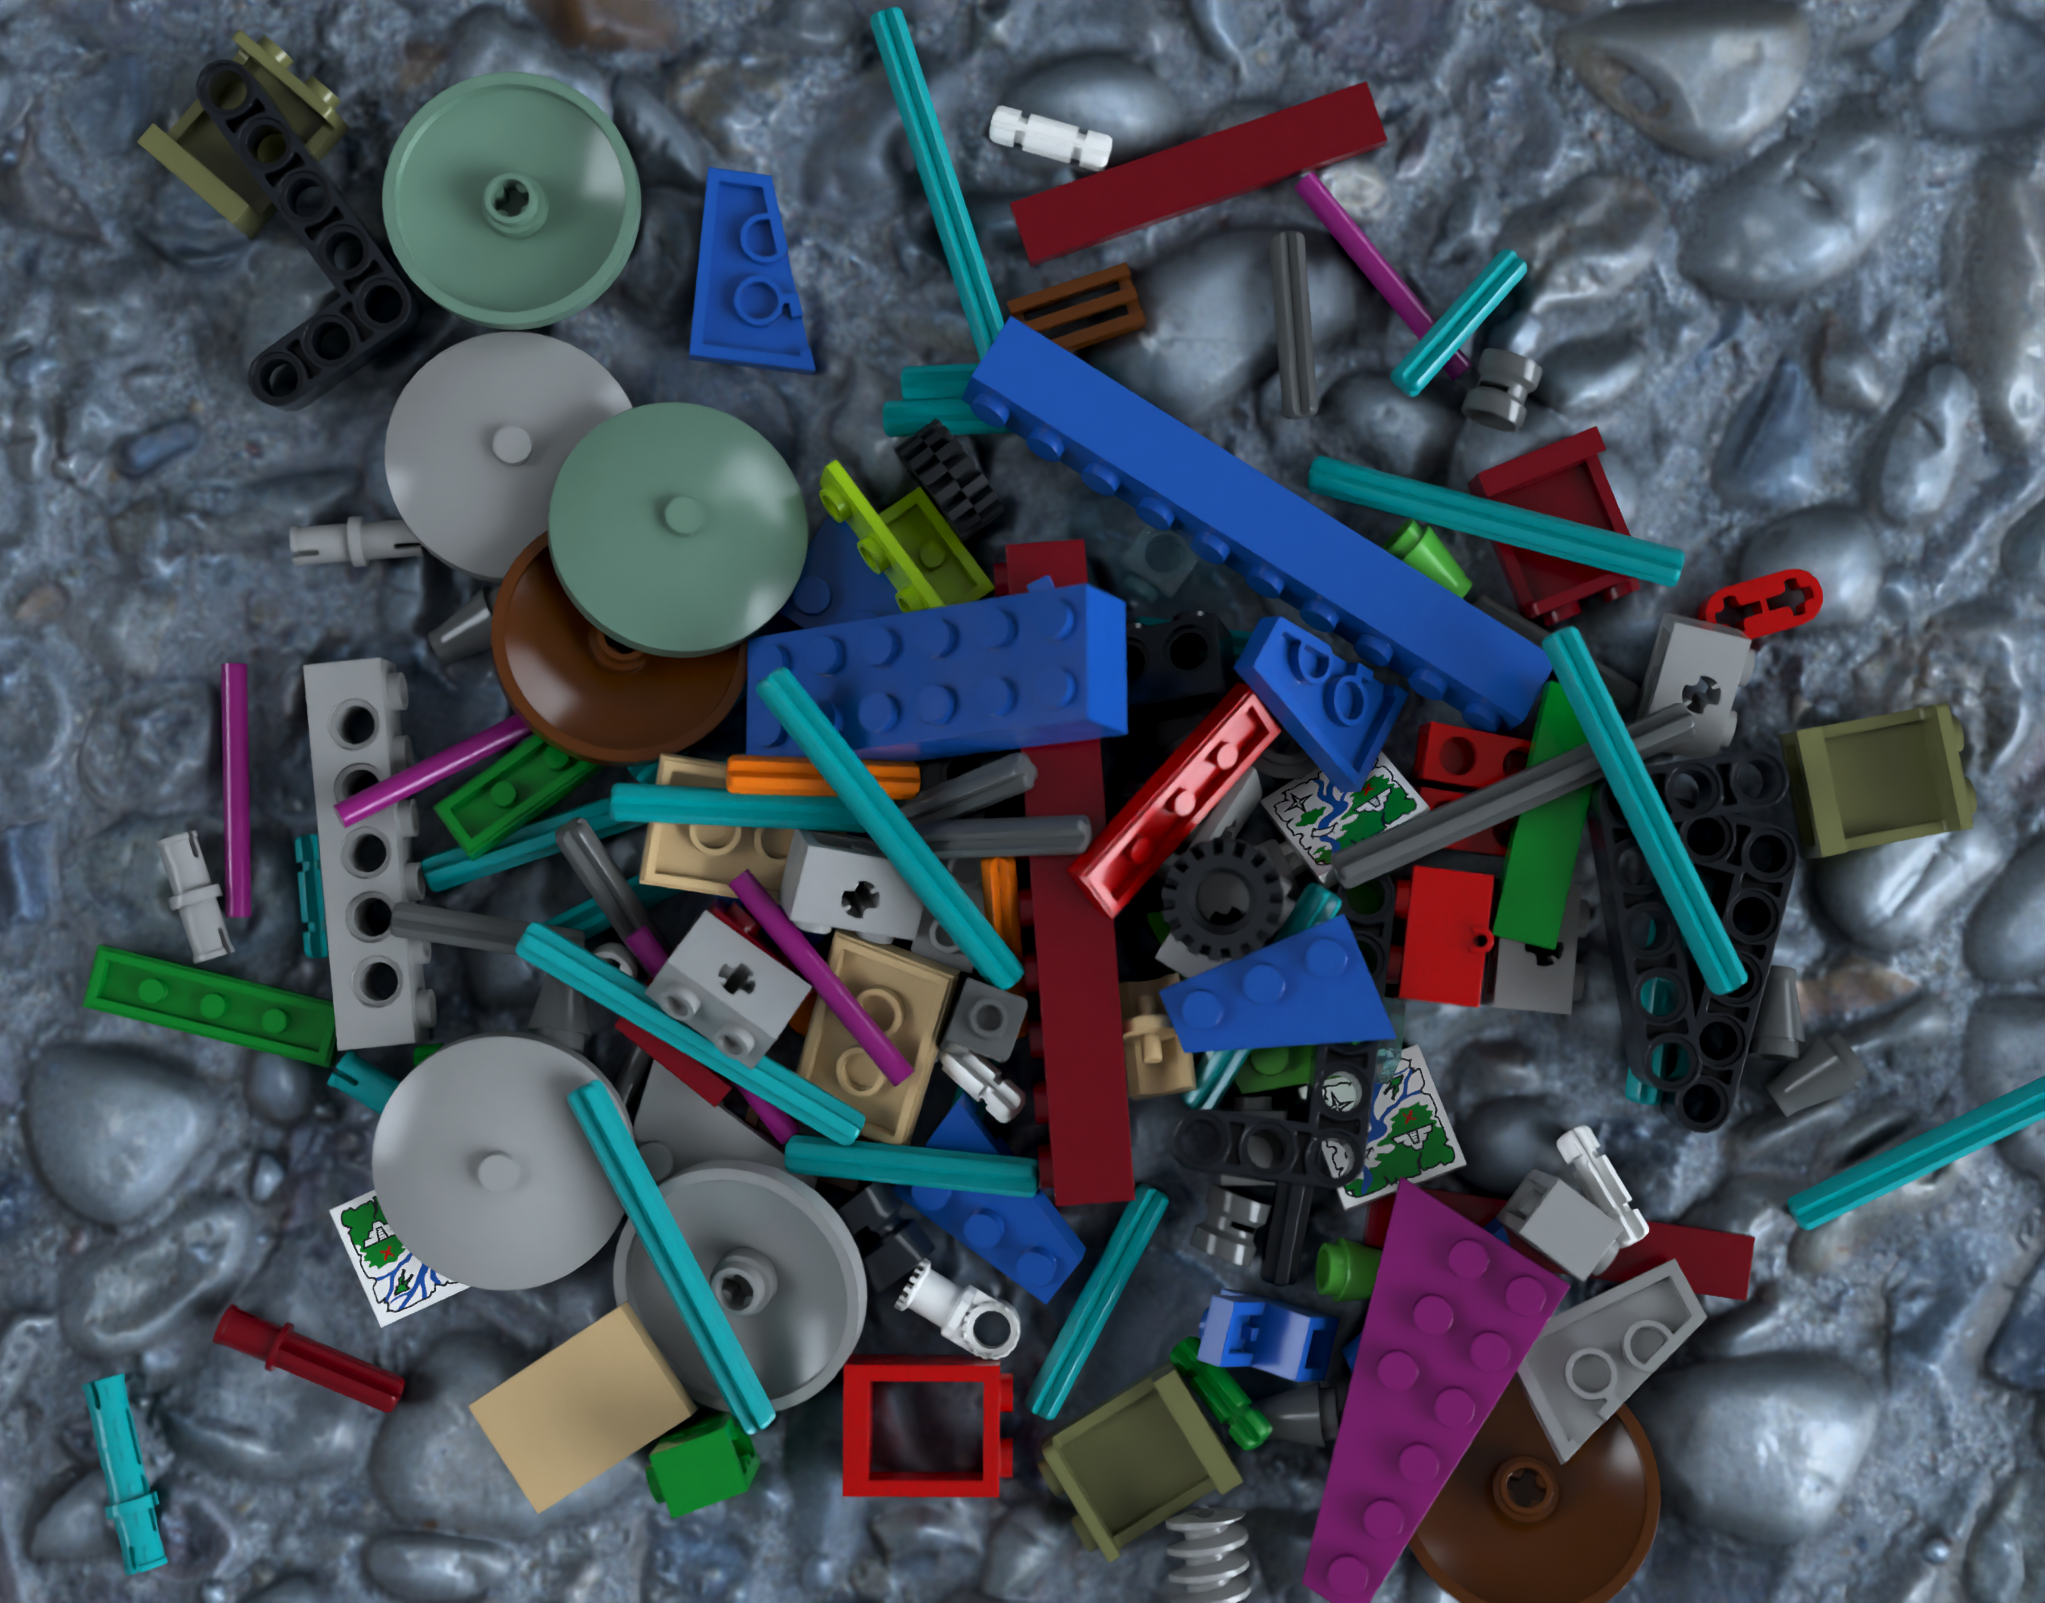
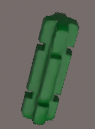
M1188 1336L1183 1339L1170 1352V1361L1183 1377L1187 1375L1192 1378L1189 1385L1219 1422L1231 1426L1228 1433L1241 1449L1247 1451L1260 1446L1272 1433V1425L1259 1409L1254 1410L1249 1407L1252 1401L1224 1367H1218L1197 1360L1201 1344L1200 1338Z

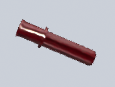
M231 1304L218 1324L213 1337V1343L217 1345L222 1344L265 1362L264 1368L269 1372L278 1367L385 1413L392 1412L404 1391L405 1380L402 1376L294 1332V1324L291 1322H286L284 1326H281L242 1310L235 1304Z

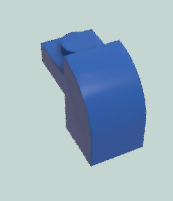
M1221 1288L1220 1295H1212L1210 1306L1202 1315L1199 1325L1201 1344L1197 1360L1218 1367L1251 1366L1295 1382L1325 1381L1339 1317L1280 1299L1251 1292Z

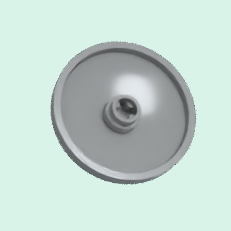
M521 331L496 332L469 338L440 352L428 361L405 386L395 404L386 431L384 447L386 476L392 498L410 532L434 557L465 575L483 581L502 584L506 573L520 553L534 539L547 531L548 510L553 488L569 454L599 424L633 407L622 387L610 372L597 360L569 343L553 337Z
M496 1031L475 1034L445 1045L427 1056L403 1079L389 1098L381 1114L373 1142L372 1174L375 1192L382 1213L396 1237L412 1255L438 1274L471 1287L487 1290L506 1291L537 1287L562 1278L584 1265L609 1240L622 1219L625 1210L567 1101V1095L575 1088L589 1081L598 1079L603 1082L636 1145L633 1126L627 1109L611 1082L593 1063L572 1048L558 1041L525 1032Z
M729 1159L708 1161L683 1169L667 1178L657 1187L774 1411L793 1407L811 1398L836 1376L852 1354L862 1332L866 1315L867 1285L863 1262L856 1243L843 1220L832 1206L807 1184L782 1170L758 1162ZM628 1219L621 1232L614 1258L613 1284L617 1307L626 1301L629 1303L692 1400L711 1408L729 1412L730 1410L630 1219Z

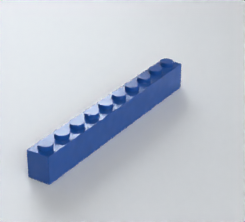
M1010 315L972 374L961 400L970 405L972 412L981 421L996 428L1006 427L1025 439L1028 448L1040 458L1050 462H1062L1081 474L1082 481L1093 491L1104 496L1114 495L1134 507L1137 516L1149 526L1163 531L1169 529L1190 542L1191 549L1200 558L1212 564H1225L1244 576L1246 584L1256 593L1271 599H1281L1300 611L1301 619L1312 628L1325 633L1333 632L1353 644L1356 654L1365 661L1380 667L1388 666L1407 678L1409 686L1419 695L1431 700H1442L1462 713L1463 720L1469 726L1478 731L1505 735L1526 719L1553 669L1542 648Z

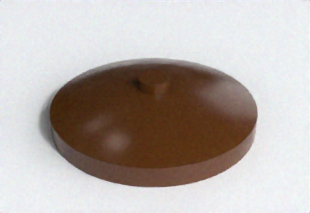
M547 531L534 539L520 553L509 568L499 588L492 614L490 648L494 670L502 692L513 711L536 736L555 749L576 759L603 766L637 767L658 763L660 752L681 755L707 738L722 723L738 699L747 679L748 640L728 650L712 655L673 658L652 655L632 649L598 630L579 612L563 590L551 561Z
M1514 1375L1412 1535L1408 1546L1429 1578L1458 1603H1606L1632 1580L1642 1566L1656 1534L1661 1494L1658 1468L1652 1447L1635 1415L1623 1403L1561 1465Z

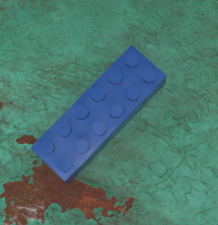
M1086 583L748 638L746 755L807 757L756 693L755 687L773 670L780 667L789 669L859 759L917 762L1127 734L1125 602Z

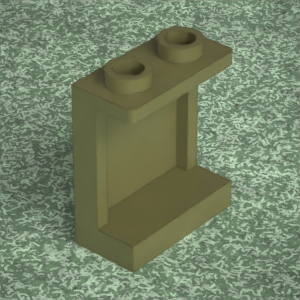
M238 29L231 37L239 47V51L232 58V61L242 64L266 88L320 163L350 128L335 111L341 101L314 76L311 75L303 83L287 70L294 61L267 36L263 35L256 43L242 30ZM234 81L222 89L219 96L222 109H234L241 105L247 94L244 82ZM198 98L167 134L153 123L137 141L138 144L250 240L257 235L278 211L202 107ZM272 134L261 141L258 148L260 162L272 163L280 159L286 148L284 136Z
M1947 702L1778 735L1783 762L1789 773L1788 787L1803 859L1848 853L1847 851L1973 828L1972 815L1975 814L1977 809L1976 793L1970 779L1963 775L1959 752L1962 751L1964 746L1963 730L1958 718L1951 714Z
M1170 1360L1041 1439V1451L1045 1458L1037 1463L1043 1478L1054 1495L1058 1497L1066 1492L1079 1514L1072 1517L1071 1521L1087 1550L1091 1553L1100 1548L1109 1563L1121 1556V1547L1217 1488L1220 1495H1223L1243 1482L1237 1465L1184 1378Z

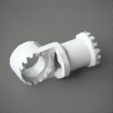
M926 1258L917 1265L909 1279V1282L914 1285L907 1283L894 1305L901 1312L909 1308L941 1327L942 1336L974 1354L976 1357H982L984 1360H999V1358L1009 1355L1016 1347L1021 1333L1020 1317L1016 1309L1009 1302L999 1298H992L971 1285L962 1288L931 1269V1261ZM986 1311L1002 1313L1010 1324L1011 1332L1008 1339L998 1346L983 1344L974 1333L976 1318Z

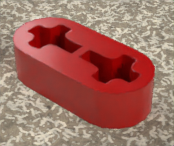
M1787 569L1727 586L1708 595L1701 603L1697 616L1698 620L1718 624L1715 614L1724 609L1723 600L1727 599L1730 608H1739L1751 604L1754 615L1736 622L1735 628L1741 630L1753 640L1795 628L1814 619L1821 610L1823 590L1818 580L1809 572L1801 569ZM1784 582H1787L1791 591L1801 590L1804 595V602L1796 605V616H1794L1792 609L1786 606L1769 611L1766 600L1785 592Z

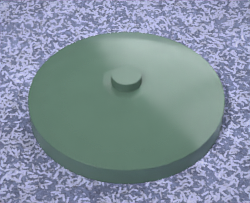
M498 72L473 77L449 87L428 101L411 118L398 137L387 163L382 188V208L388 239L398 261L411 280L432 301L456 317L473 324L502 330H525L551 325L575 315L596 301L612 285L627 263L636 241L641 217V192L636 166L626 143L616 126L596 103L571 86L549 77L524 72Z
M662 402L635 407L614 415L595 427L575 446L564 462L553 488L548 510L547 536L551 561L563 590L579 612L598 630L613 640L644 653L662 657L692 658L722 652L745 642L748 638L753 637L766 627L780 612L792 594L805 563L808 547V521L804 499L791 469L780 453L760 433L743 421L714 408L691 403Z

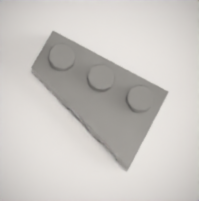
M655 1059L653 1060L633 1125L636 1147L657 1186L677 1172L693 1165L729 1159L758 1162L775 1167L796 1177L816 1191L820 1176L794 1174L785 1169V1147L779 1144L761 1129L755 1130L725 1108L723 1101L714 1108Z
M1675 1258L1550 1318L1516 1371L1515 1377L1561 1465L1607 1421L1624 1401L1707 1318Z

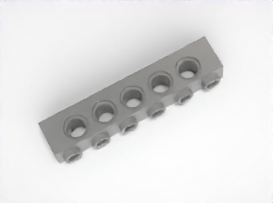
M380 657L303 665L337 1049L341 1051L410 1044L430 1040L429 1028L435 1027L437 1023V1005L433 990H425L423 964L430 963L431 942L395 937L390 933V927L386 932L378 935L370 929L367 923V911L371 904L379 899L386 902L392 912L396 903L417 904V900L425 898L426 885L422 864L413 860L411 838L418 836L420 830L417 803L414 798L408 799L407 797L347 828L342 826L333 809L334 804L355 795L357 782L364 775L373 773L381 782L414 765L411 739L408 735H402L400 710H406L408 707V688L403 672H396V663ZM368 710L374 718V731L367 741L357 744L350 735V723L357 713ZM377 836L386 847V858L380 868L370 871L362 862L361 849L369 838ZM382 963L390 965L398 977L397 989L388 999L377 994L372 984L374 971Z

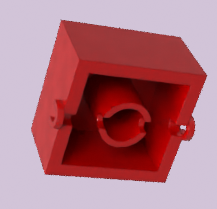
M1413 866L1404 872L1403 879H1397L1396 882H1393L1396 892L1393 921H1398L1396 944H1391L1386 984L1391 985L1390 998L1479 1008L1485 953L1494 944V936L1488 930L1494 875ZM1484 935L1487 942L1483 947H1479L1478 937Z

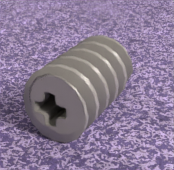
M1199 1508L1165 1520L1166 1529L1184 1533L1185 1540L1167 1546L1168 1555L1186 1559V1566L1168 1572L1169 1581L1187 1586V1592L1169 1598L1170 1603H1246L1242 1599L1250 1594L1251 1585L1249 1579L1240 1573L1249 1567L1248 1553L1238 1547L1244 1545L1248 1540V1532L1245 1526L1235 1522L1242 1519L1246 1512L1234 1508Z

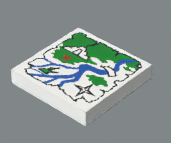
M1380 751L1360 792L1340 793L1321 769L1318 768L1301 779L1295 778L1260 800L1269 819L1317 881L1327 889L1338 883L1331 865L1330 857L1333 853L1431 811L1426 802L1382 751Z
M1418 1044L1377 1059L1365 1163L1361 1174L1353 1183L1336 1189L1344 1211L1396 1193L1400 1175L1413 1184L1418 1185L1464 1168L1467 1165ZM1344 1077L1325 1080L1322 1091L1326 1104L1337 1111L1350 1110L1356 1100V1090L1353 1084ZM1308 1085L1298 1088L1300 1099H1306ZM1323 1141L1321 1153L1331 1178H1338L1347 1169L1348 1155L1339 1143Z
M375 1190L329 1210L381 1328L471 1287L438 1274L407 1250L386 1221Z

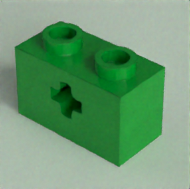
M718 1410L673 1427L665 1432L649 1455L652 1464L645 1467V1473L655 1502L657 1504L666 1502L671 1518L675 1519L748 1491L761 1462L751 1434L745 1435L740 1431L730 1411Z

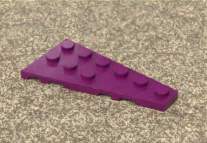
M1401 1175L1302 1576V1584L1330 1603L1371 1602L1570 1288L1569 1283Z

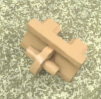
M1180 973L1168 974L1150 981L1119 983L1129 1097L1134 1101L1197 1090L1193 1053H1184L1158 992L1160 989L1184 980Z

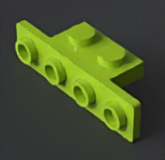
M835 459L824 467L819 482L822 488L819 491V496L824 507L838 523L846 521L860 539L857 542L860 555L876 574L884 572L898 592L895 594V599L903 613L980 601L993 593L994 585L921 487H918L880 514H877L838 460Z

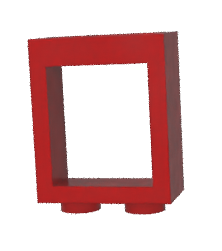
M851 1354L845 1362L843 1370L842 1497H999L1000 1478H1013V1438H1000V1412L1013 1413V1373H1001V1358L999 1360H984L982 1357H976L975 1355ZM873 1381L984 1382L983 1472H873Z

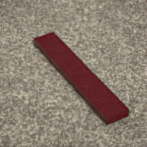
M1367 81L1011 202L1010 211L1029 265L1033 267L1385 146L1387 137Z
M1418 1186L1482 1228L1499 1214L1509 1200ZM1396 1193L1367 1204L1362 1240L1365 1245L1383 1248ZM1644 1219L1649 1227V1233L1640 1241L1619 1249L1613 1261L1601 1274L1595 1276L1593 1273H1590L1587 1277L1625 1283L1675 1258L1694 1293L1747 1301L1755 1237L1744 1233ZM1503 1225L1511 1247L1550 1272L1571 1275L1555 1266Z

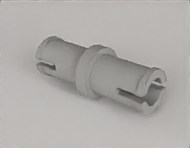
M352 516L344 524L304 527L296 525L290 528L291 552H297L292 557L296 567H303V565L349 561L352 562L354 567H367L369 560L415 556L423 558L426 555V549L410 532L403 519L365 522L363 516Z
M197 830L155 842L174 895L168 898L172 911L179 910L194 957L192 958L194 964L235 952L217 901V897L223 896L219 883L212 885L197 839Z

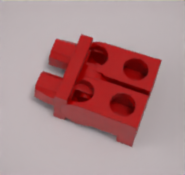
M1433 721L1419 725L1411 782L1443 785L1474 791L1524 770L1527 764L1531 741ZM1427 787L1414 788L1430 807V810L1467 795ZM1514 817L1443 847L1440 850L1505 858Z

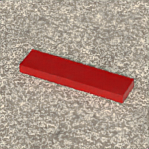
M1241 682L1235 684L1095 838L1091 846H1088L1086 851L1067 869V872L1098 913L1113 920L1281 732L1264 703L1248 685Z

